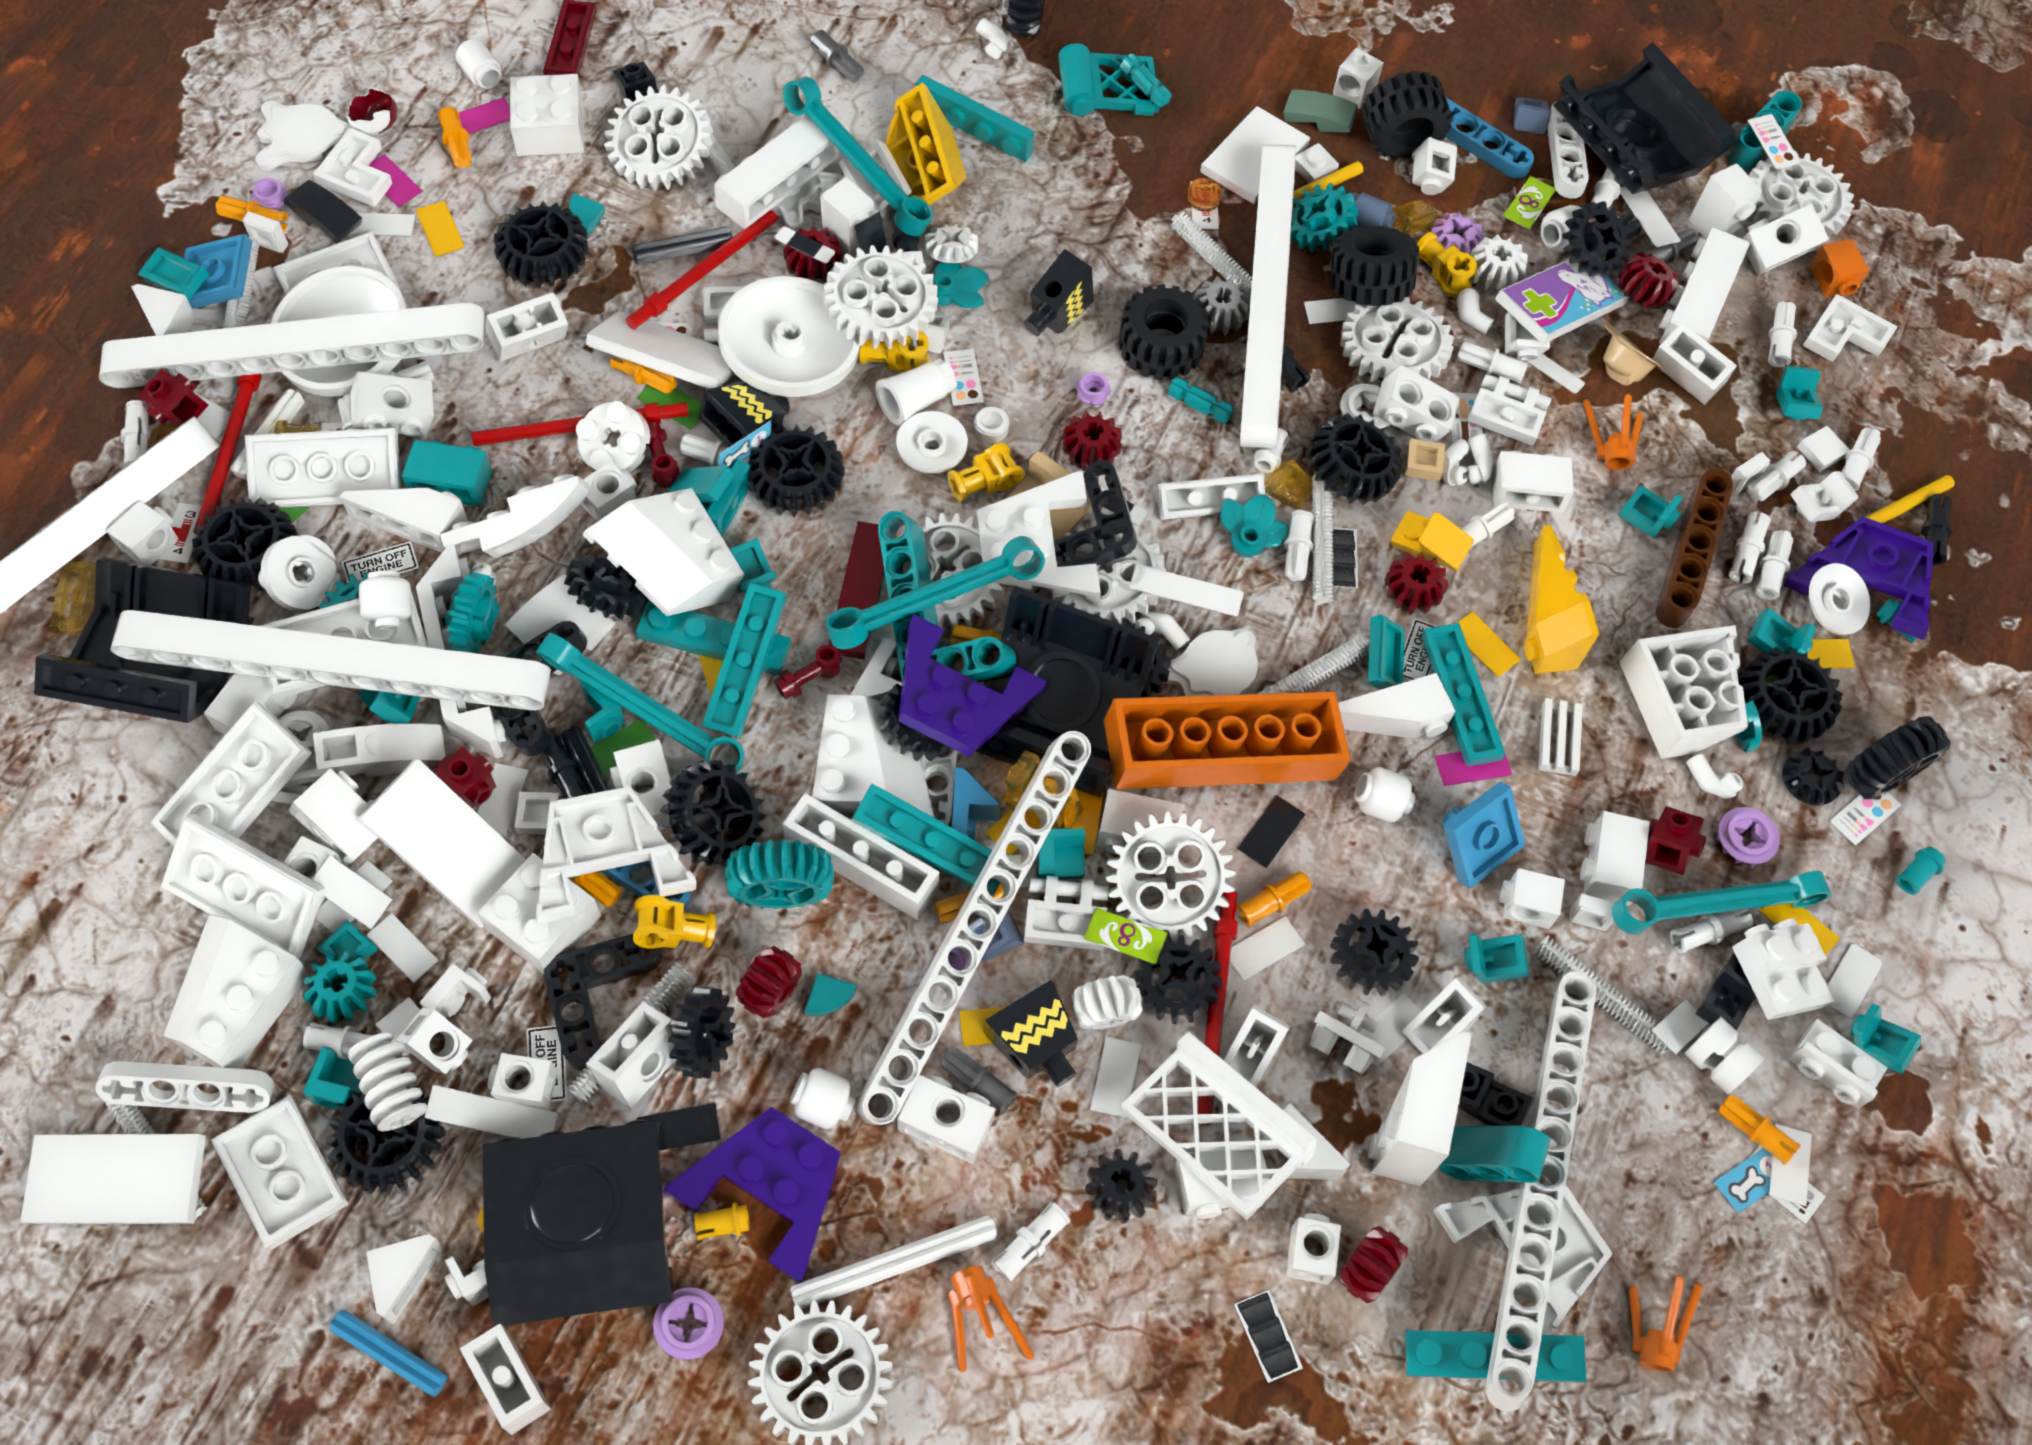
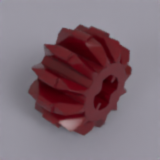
M814 224L809 231L799 227L798 233L834 250L835 254L828 263H823L789 245H785L783 254L786 260V268L789 274H795V277L807 278L813 281L820 279L826 283L827 274L834 267V263H841L842 251L840 250L837 236H830L827 228L820 232L817 231Z
M1639 252L1636 256H1632L1629 261L1627 260L1621 268V272L1618 275V285L1624 290L1623 294L1633 299V303L1638 302L1643 308L1651 307L1658 309L1675 294V290L1679 286L1677 283L1679 277L1672 271L1673 267L1665 264L1663 259L1656 258L1652 253L1646 255Z
M1087 411L1084 412L1082 418L1073 416L1070 420V425L1066 426L1063 430L1062 438L1064 441L1062 449L1064 454L1069 455L1071 465L1081 463L1083 472L1095 461L1105 460L1113 464L1115 457H1118L1121 453V428L1115 427L1114 417L1104 420L1101 411L1096 417L1091 416Z
M1423 551L1416 558L1407 552L1401 560L1395 559L1391 563L1390 571L1387 572L1384 579V585L1388 587L1386 591L1387 598L1397 599L1395 602L1396 609L1404 605L1408 607L1410 615L1415 612L1416 608L1426 614L1430 611L1431 606L1437 607L1441 604L1443 594L1448 589V581L1444 579L1446 568L1436 567L1437 557L1428 561L1425 559Z
M776 946L764 949L759 956L755 957L753 963L747 967L746 973L740 979V985L736 989L737 1001L743 1004L746 1010L754 1015H759L763 1019L775 1015L778 1009L783 1007L786 1000L791 997V993L798 985V980L802 976L801 963L784 949L780 950Z
M1381 1226L1372 1228L1341 1269L1339 1282L1348 1288L1347 1291L1354 1297H1359L1367 1304L1374 1302L1408 1256V1247L1400 1242V1238L1391 1231L1387 1232Z

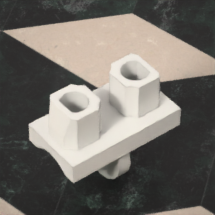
M1362 1001L1358 1010L1344 1003L1340 1007L1337 1014L1351 1021L1349 1027L1322 1011H1319L1314 1020L1317 1025L1313 1030L1309 1045L1329 1055L1338 1037H1342L1353 1044L1343 1064L1360 1074L1367 1070L1375 1057L1380 1058L1386 1048L1357 1032L1360 1026L1374 1033L1379 1024L1365 1016L1370 1004Z

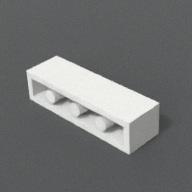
M805 115L800 120L794 121L788 129L776 138L770 139L764 147L752 156H747L740 165L728 174H723L714 183L716 208L746 229L839 158V149Z
M1712 227L1706 240L1699 238L1691 254V257L1696 258L1695 263L1688 262L1680 279L1686 283L1684 286L1679 285L1676 288L1675 294L1669 303L1674 305L1675 308L1674 310L1667 309L1659 325V328L1664 330L1659 342L1660 344L1681 323H1684L1701 338L1708 341L1750 242Z
M806 793L803 794L782 824L786 841L794 842L800 840L803 844L813 843L816 847L825 849L826 853L831 855L835 872L916 920H919L939 890V871L854 823L849 818Z

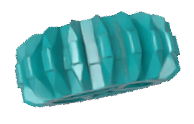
M769 839L768 842L764 843L754 842L752 846L744 845L739 850L732 852L731 857L727 859L725 881L728 895L733 897L736 902L745 903L748 907L758 906L761 910L765 908H803L806 904L818 903L819 900L827 898L828 893L832 892L834 869L831 855L826 853L825 849L816 847L813 843L803 844L800 840L791 842L785 839L782 841H772Z

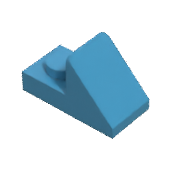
M955 767L952 828L975 840L976 820L998 821L1000 804L964 768Z

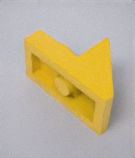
M1408 510L1390 540L1393 547L1415 556L1423 551L1424 557L1428 561L1437 557L1438 565L1458 572L1474 543V539L1440 513L1434 512L1429 519Z

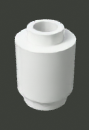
M467 40L459 46L455 55L456 61L473 84L483 89H489L498 84L502 77L500 64L481 40Z

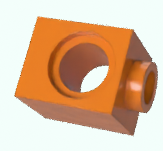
M1853 239L1822 245L1809 266L1825 297L1835 296L1836 294L1846 296L1856 292L1870 271Z

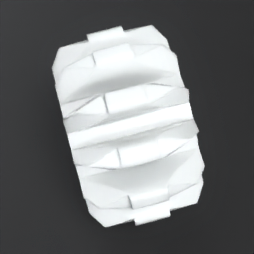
M1498 234L1493 239L1484 237L1480 244L1473 248L1471 256L1474 257L1477 263L1476 271L1473 274L1474 283H1483L1485 291L1493 287L1499 293L1501 289L1522 280L1526 273V264L1528 262V255L1522 252V244L1514 245L1511 237L1507 240H1502Z
M1124 975L1118 977L1110 976L1104 979L1099 978L1093 982H1086L1085 985L1079 986L1072 995L1074 1017L1077 1018L1080 1028L1089 1031L1115 1028L1118 1025L1127 1024L1129 1021L1136 1020L1143 1011L1141 1006L1142 998L1135 979Z

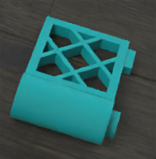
M1078 43L1069 44L1060 50L1058 59L1064 105L1070 114L1084 116L1094 109L1134 111V115L1153 116L1154 112L1158 113L1159 107L1151 100H1140L1133 94L1140 88L1131 80L1132 75L1127 76L1120 67L1122 59L1128 55L1090 53L1086 46ZM1137 56L1142 62L1140 65L1144 64L1156 76L1153 57ZM1099 65L1110 66L1115 72L1109 76L1099 69ZM1123 76L1133 85L1126 89L1116 80ZM1109 87L1119 96L1117 98L1103 97L1102 91Z

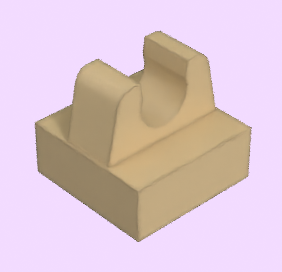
M1410 438L1407 445L1405 476L1409 478H1423L1427 481H1440L1444 468L1445 444Z

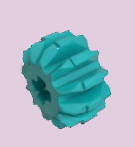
M344 951L337 961L333 954L327 953V964L321 966L320 964L312 963V969L316 975L303 978L304 985L309 989L303 994L304 1000L308 1005H313L311 1010L317 1017L321 1018L326 1015L329 1022L336 1024L343 1014L347 1021L353 1022L354 1010L358 1008L360 1011L368 1012L369 1007L364 999L376 997L377 992L371 986L376 982V975L372 970H367L368 964L363 958L359 957L354 960L351 953ZM341 984L344 988L339 991L337 986Z

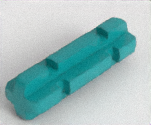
M1131 53L1125 56L1120 65L1127 76L1132 75L1131 80L1147 97L1152 96L1150 100L1157 107L1161 108L1167 105L1172 96L1171 92L1164 85L1160 86L1161 81L1144 64L1140 65L1142 62L1135 54Z
M1175 377L1168 389L1169 396L1179 401L1183 398L1185 404L1208 416L1210 413L1213 414V418L1221 423H1227L1234 411L1232 404L1221 400V402L1217 401V396L1195 385L1188 386L1189 382L1180 377Z

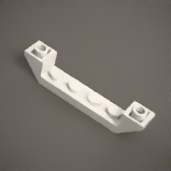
M455 545L445 548L416 585L429 648L451 650L452 644L448 643L451 631H448V628H444L442 620L446 618V612L448 611L445 600L451 599L450 596L459 588L460 583H465V576L467 574L471 575L467 558H459ZM439 699L442 716L451 735L494 758L504 757L501 742L507 741L506 731L500 719L495 720L490 706L469 711L467 702Z

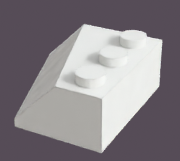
M692 488L629 500L586 529L583 533V536L591 544L597 542L609 553L607 559L616 568L622 566L635 578V586L666 616L730 601L744 576L743 571Z
M1736 625L1638 639L1620 660L1621 668L1661 759L1694 754L1738 734L1748 727L1743 687L1738 683L1737 669L1740 666L1739 653H1735L1733 641L1737 637Z
M827 695L812 797L851 820L868 787L873 783L934 817L921 760L915 761L912 752L909 750L904 755L900 754V744L890 745L888 743L892 735L890 732H881L880 727L886 721L877 717V713L883 708L879 704L880 701L865 695Z
M209 915L163 1036L214 1067L240 1069L304 983L303 978L308 977L310 973L299 959L231 919Z
M1463 1031L1413 1060L1385 1122H1382L1378 1134L1374 1133L1368 1150V1158L1374 1159L1371 1173L1420 1187L1449 1156L1472 1033Z

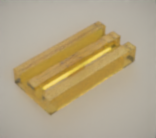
M67 562L62 566L49 629L53 634H61V631H67L68 634H76L77 631H83L94 607L96 562ZM79 571L77 584L73 590V602L69 620H64L74 573Z

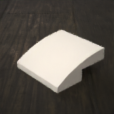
M564 574L525 603L507 621L505 626L525 644L562 621H571L586 635V649L592 651L616 622L610 616L605 618L602 611L596 610V612L591 613L584 604L578 605L576 603L578 596L569 595L567 592L570 586L564 584L567 576ZM570 636L564 639L567 642H571ZM556 670L553 673L560 676L563 672Z

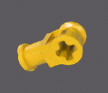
M1429 232L1425 234L1417 243L1419 246V259H1423L1433 268L1431 277L1441 285L1442 291L1450 297L1457 298L1461 290L1471 287L1470 277L1476 271V260L1470 254L1461 252L1454 245L1447 249L1438 241V236L1435 233Z
M919 331L918 339L916 340L917 347H914L913 339L907 335L906 346H902L897 340H893L891 349L887 348L885 341H880L877 349H874L872 340L867 339L862 346L860 345V364L866 365L868 361L888 363L889 370L903 372L915 369L930 362L929 355L927 354L929 348L928 337L922 331ZM912 358H914V366H911Z
M994 444L985 450L984 453L973 457V466L959 472L955 470L948 472L951 490L958 501L966 500L967 495L984 489L987 495L999 490L1006 491L1017 486L1024 479L1025 471L1021 466L1015 464L1010 456L1011 449L1008 444Z
M646 895L635 901L634 911L638 915V928L633 932V941L636 945L647 949L661 947L676 949L680 940L701 943L705 948L711 947L716 931V915L714 912H707L706 915L684 912V903L669 901L667 898L659 895Z

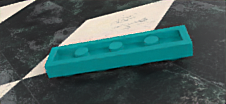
M922 75L916 82V86L921 83L927 86L951 126L960 128L977 137L980 141L987 142L1003 150L1006 154L1024 162H1027L1033 154V130L925 75Z
M749 583L702 723L704 729L741 739L788 597L786 593Z
M648 600L636 629L637 639L723 661L736 623L692 611L666 616L654 603ZM775 634L763 672L779 676V673L783 671L792 646L790 637Z
M1460 623L1424 629L1421 638L1433 672L1437 673L1455 709L1450 722L1466 767L1503 760L1506 753Z
M873 783L868 787L851 819L854 823L970 887H973L992 852L986 846ZM989 879L987 883V891L991 896L995 894L1000 884L995 879Z
M1406 1330V1377L1487 1379L1495 1333ZM1542 1334L1534 1381L1587 1382L1584 1336ZM1516 1335L1506 1336L1512 1347L1520 1350L1527 1349L1525 1342ZM1509 1377L1499 1378V1380H1513Z

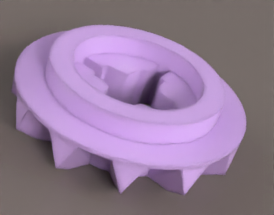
M1460 211L1455 216L1446 212L1441 219L1436 218L1431 232L1438 236V241L1448 249L1454 245L1461 252L1470 255L1473 248L1480 244L1485 237L1482 234V224H1475L1473 216L1469 218L1462 217ZM1453 229L1458 233L1464 232V236L1460 237L1458 234H1452Z
M1749 807L1732 809L1717 824L1719 828L1716 840L1721 842L1723 854L1729 853L1735 858L1736 864L1744 862L1753 867L1760 863H1767L1778 851L1780 845L1778 829L1766 814L1757 809ZM1749 827H1752L1750 839L1753 841L1745 847L1742 842L1743 836L1740 834Z
M683 1288L674 1291L672 1302L660 1303L653 1320V1331L659 1346L667 1355L683 1361L703 1358L706 1353L718 1345L724 1329V1316L720 1304L710 1293L699 1288ZM690 1306H693L692 1311L694 1312L695 1320L702 1322L707 1327L693 1329L688 1342H686L683 1329L677 1327L676 1324H671V1322L678 1323V1321L686 1320L687 1313H690Z

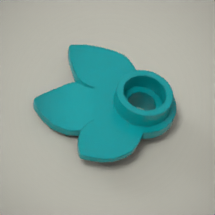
M939 263L935 267L933 285L938 286V305L947 306L955 303L963 308L983 306L984 300L977 291L987 284L989 275L977 267L967 266L962 268L961 263Z
M1256 495L1249 499L1245 506L1230 498H1226L1222 504L1220 512L1221 524L1231 534L1232 548L1241 557L1251 558L1259 555L1265 547L1280 546L1286 540L1290 529L1287 524L1275 520V504L1268 495ZM1245 536L1251 537L1254 541L1247 540Z

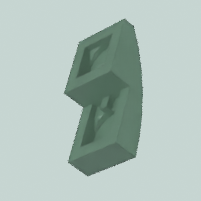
M1291 90L1283 114L1285 122H1316L1319 132H1350L1358 106L1349 100L1327 93Z

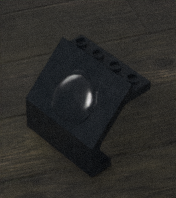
M1654 42L1642 50L1644 59L1616 81L1577 91L1574 78L1569 73L1559 82L1563 95L1553 104L1557 111L1632 195L1695 176L1737 143L1735 129Z
M105 557L96 560L95 601L92 614L69 658L45 653L36 656L34 695L189 723L204 714L225 686L230 673L133 661L115 655L111 652L110 648L120 614L125 610H136L252 625L255 618L249 617L251 584Z
M1015 586L1010 595L1000 641L1009 645L1015 651L1017 656L1015 668L1018 666L1046 680L1047 683L1042 693L1036 699L1033 698L1020 713L1011 717L1003 724L1001 729L977 749L976 752L1035 773L1048 747L1054 740L1068 731L1080 732L1088 738L1091 744V753L1073 788L1101 798L1112 774V762L1110 761L1104 726L1105 716L1113 699L1141 698L1157 656L1155 653L1160 638ZM996 649L991 665L998 660L1000 656L999 649ZM1014 670L1004 677L984 681L983 685L1003 694ZM1063 743L1061 750L1064 757L1075 761V749L1071 745Z
M641 1119L630 1121L620 1126L606 1127L604 1125L587 1127L582 1131L568 1133L551 1131L538 1137L523 1139L520 1137H506L493 1143L482 1144L484 1268L493 1327L500 1323L505 1326L672 1302L674 1281L672 1267H669L665 1239L660 1166L662 1146L660 1122Z

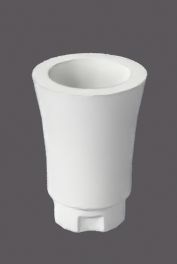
M940 358L932 363L927 362L902 374L878 380L875 390L879 405L886 417L893 424L901 426L909 417L955 390L957 382L950 364Z

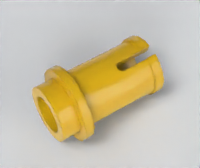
M733 1202L730 1208L694 1213L695 1231L698 1232V1241L704 1238L736 1233V1236L740 1237L742 1232L750 1230L747 1206H738L737 1202Z

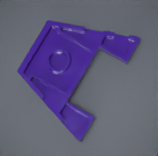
M1862 516L1831 540L1830 545L1822 552H1816L1809 557L1806 564L1797 571L1795 569L1787 575L1784 586L1809 596L1810 582L1820 568L1833 563L1844 564L1856 571L1866 586L1904 600L1893 619L1891 628L1924 640L1929 629L1928 611L1931 600L1929 592L1932 579L1934 542Z
M913 614L907 627L908 642L904 658L906 663L902 680L898 721L970 757L995 735L1003 724L1011 717L1020 713L1033 698L1036 699L1042 693L1047 681L1016 666L1003 694H1000L931 659L930 657L944 629Z
M770 1107L667 1184L664 1192L693 1213H696L701 1209L721 1179L724 1178L792 1223V1227L768 1261L770 1265L799 1284L804 1282L807 1274V1267L812 1250L815 1247L818 1230L830 1196L841 1152L773 1107Z

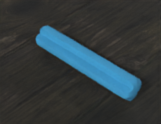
M341 1310L337 1313L329 1326L331 1332L431 1396H437L448 1380L447 1375L346 1310Z

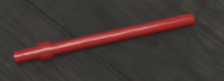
M772 210L768 211L660 293L654 292L643 300V306L626 318L627 325L635 330L651 317L657 318L665 312L670 302L777 222L778 218L775 212Z
M261 374L241 375L237 378L236 384L239 388L195 526L206 525L204 514L214 516L216 513V505L218 506L253 392L259 389L262 379Z
M656 402L644 404V408L634 409L644 417L647 423L657 422L662 424L661 420L689 416L687 402L661 406ZM586 416L471 432L472 442L474 446L572 433L576 432V425Z
M1236 891L1222 892V896L1227 899L1229 906H1220V919L1214 921L1213 937L1216 939L1214 962H1220L1221 972L1216 976L1222 978V989L1215 990L1218 993L1217 1004L1209 1002L1204 1045L1217 1056L1220 1053L1232 941L1237 939L1238 922L1235 920L1238 893ZM1198 1096V1114H1213L1215 1096ZM1212 1123L1199 1124V1125H1206V1126H1208V1125H1211Z

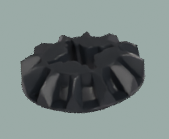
M1807 747L1799 752L1794 751L1783 765L1782 778L1786 788L1795 798L1806 804L1815 806L1829 804L1839 796L1845 787L1842 781L1844 772L1839 771L1836 766L1837 759H1829L1824 755V750L1815 752ZM1812 768L1816 774H1822L1823 776L1818 783L1814 777L1805 775Z

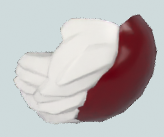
M371 87L368 93L356 95L351 100L346 117L353 129L373 136L383 133L392 127L397 118L398 108L391 95L386 94L381 89Z

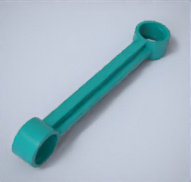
M804 76L786 83L782 95L787 109L794 115L806 114L896 211L894 221L902 232L910 236H921L933 218L931 207L918 197H908L821 103L820 88L812 78ZM799 88L805 96V104L800 99Z
M1027 536L1015 537L1004 546L1002 555L864 610L854 607L836 610L825 621L831 643L838 649L854 648L867 639L871 630L1009 575L1018 580L1032 579L1042 571L1045 557L1033 539ZM1026 550H1033V555L1027 563L1021 566H1013L1017 555Z
M548 633L537 649L536 654L545 662L561 672L571 674L704 758V761L710 762L711 750L721 744L732 746L738 755V762L735 765L736 774L740 771L744 760V751L735 739L730 737L715 739L582 655L576 647L553 633Z
M1822 871L1806 872L1785 881L1654 897L1644 889L1635 888L1626 892L1614 903L1612 917L1622 931L1636 935L1643 933L1659 920L1790 903L1793 908L1808 907L1828 899L1831 896V892ZM1627 901L1637 904L1643 910L1645 922L1635 919L1629 913L1626 905Z

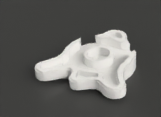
M266 101L261 106V112L266 122L257 131V135L262 143L270 145L256 155L255 161L262 171H271L279 165L288 162L307 163L323 159L321 153L331 146L334 148L351 127L347 122L338 119L329 109L317 104L286 106L275 101Z
M820 171L771 210L783 219L785 227L798 232L799 227L804 229L803 212L808 209L814 212H821L820 195L841 181L843 176L839 173Z
M1244 628L1233 631L1213 630L1198 635L1181 656L1171 660L1170 669H1168L1170 671L1168 682L1162 683L1179 686L1183 696L1242 695L1247 693L1254 683L1258 670V659L1254 648L1256 643L1255 635Z

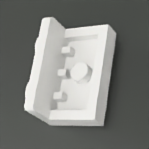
M876 139L866 152L908 196L912 190L886 144ZM842 158L838 164L844 173L843 178L847 177L874 200V214L880 211L881 217L886 219L892 209L891 205L848 159Z

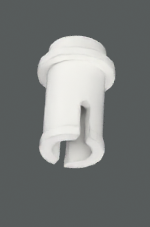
M1278 428L1276 448H1260L1255 452L1254 464L1259 471L1272 473L1280 467L1281 454L1290 439L1287 437L1288 433L1285 430Z

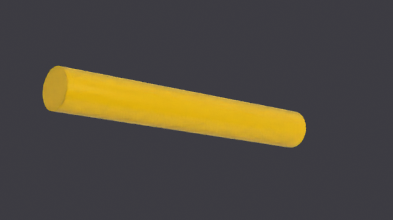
M1359 161L1349 164L1294 190L1293 198L1302 199L1304 197L1303 190L1312 193L1314 192L1315 185L1318 184L1321 190H1325L1329 183L1333 184L1334 187L1363 173V166Z
M1945 475L1866 516V518L1883 524L1926 502L1930 496L1941 494L1954 487V480L1950 475Z

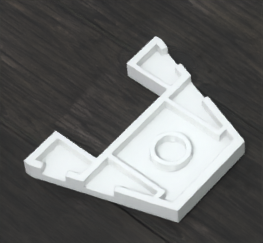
M1083 471L1074 472L977 510L982 563L1002 555L1004 546L1011 539L1019 536H1027L1033 539L1045 557L1042 571L1032 579L1018 580L1009 575L994 582L1029 589L1034 585L1053 589L1056 594L1068 595V592L1086 595L1088 600H1100L1101 591L1097 564L1057 567L1049 510L1086 507L1087 497ZM1026 550L1017 555L1013 566H1021L1027 563L1033 555V550Z
M630 786L550 802L543 865L539 883V896L536 906L537 924L575 916L567 878L650 861L659 896L665 897L696 890L694 875L690 870H686L679 860V854L672 844H668L657 829V823Z
M1544 1183L1543 1185L1551 1186L1552 1183ZM1565 1186L1542 1334L1550 1335L1558 1327L1569 1309L1583 1294L1613 1254L1567 1186ZM1519 1189L1492 1196L1475 1197L1468 1201L1453 1204H1441L1433 1212L1454 1244L1491 1223L1509 1249ZM1532 1213L1527 1214L1533 1223L1546 1225L1545 1220L1541 1216ZM1529 1253L1521 1254L1522 1259L1527 1264L1532 1266L1540 1265L1534 1255Z

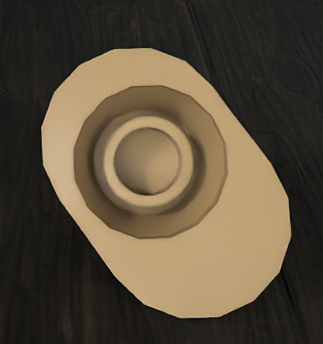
M1603 322L1604 327L1612 335L1603 356L1606 372L1610 378L1624 386H1628L1633 382L1641 381L1654 367L1663 368L1660 364L1646 356L1620 331L1607 322Z

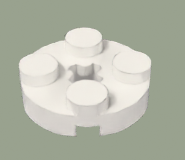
M620 401L603 403L592 409L576 425L580 455L585 463L595 470L612 461L620 471L625 469L631 472L642 463L645 457L643 452L646 449V443H650V430L644 417ZM612 431L615 433L620 432L621 434L617 438L618 445L615 447L609 443L607 444L608 435Z
M300 535L276 541L267 549L261 562L258 581L277 604L289 610L304 612L328 602L324 593L326 591H337L335 582L337 580L340 581V573L336 571L334 561H337L328 545L316 537ZM303 564L306 567L304 573L308 576L307 581H297L294 578L293 566L299 567Z

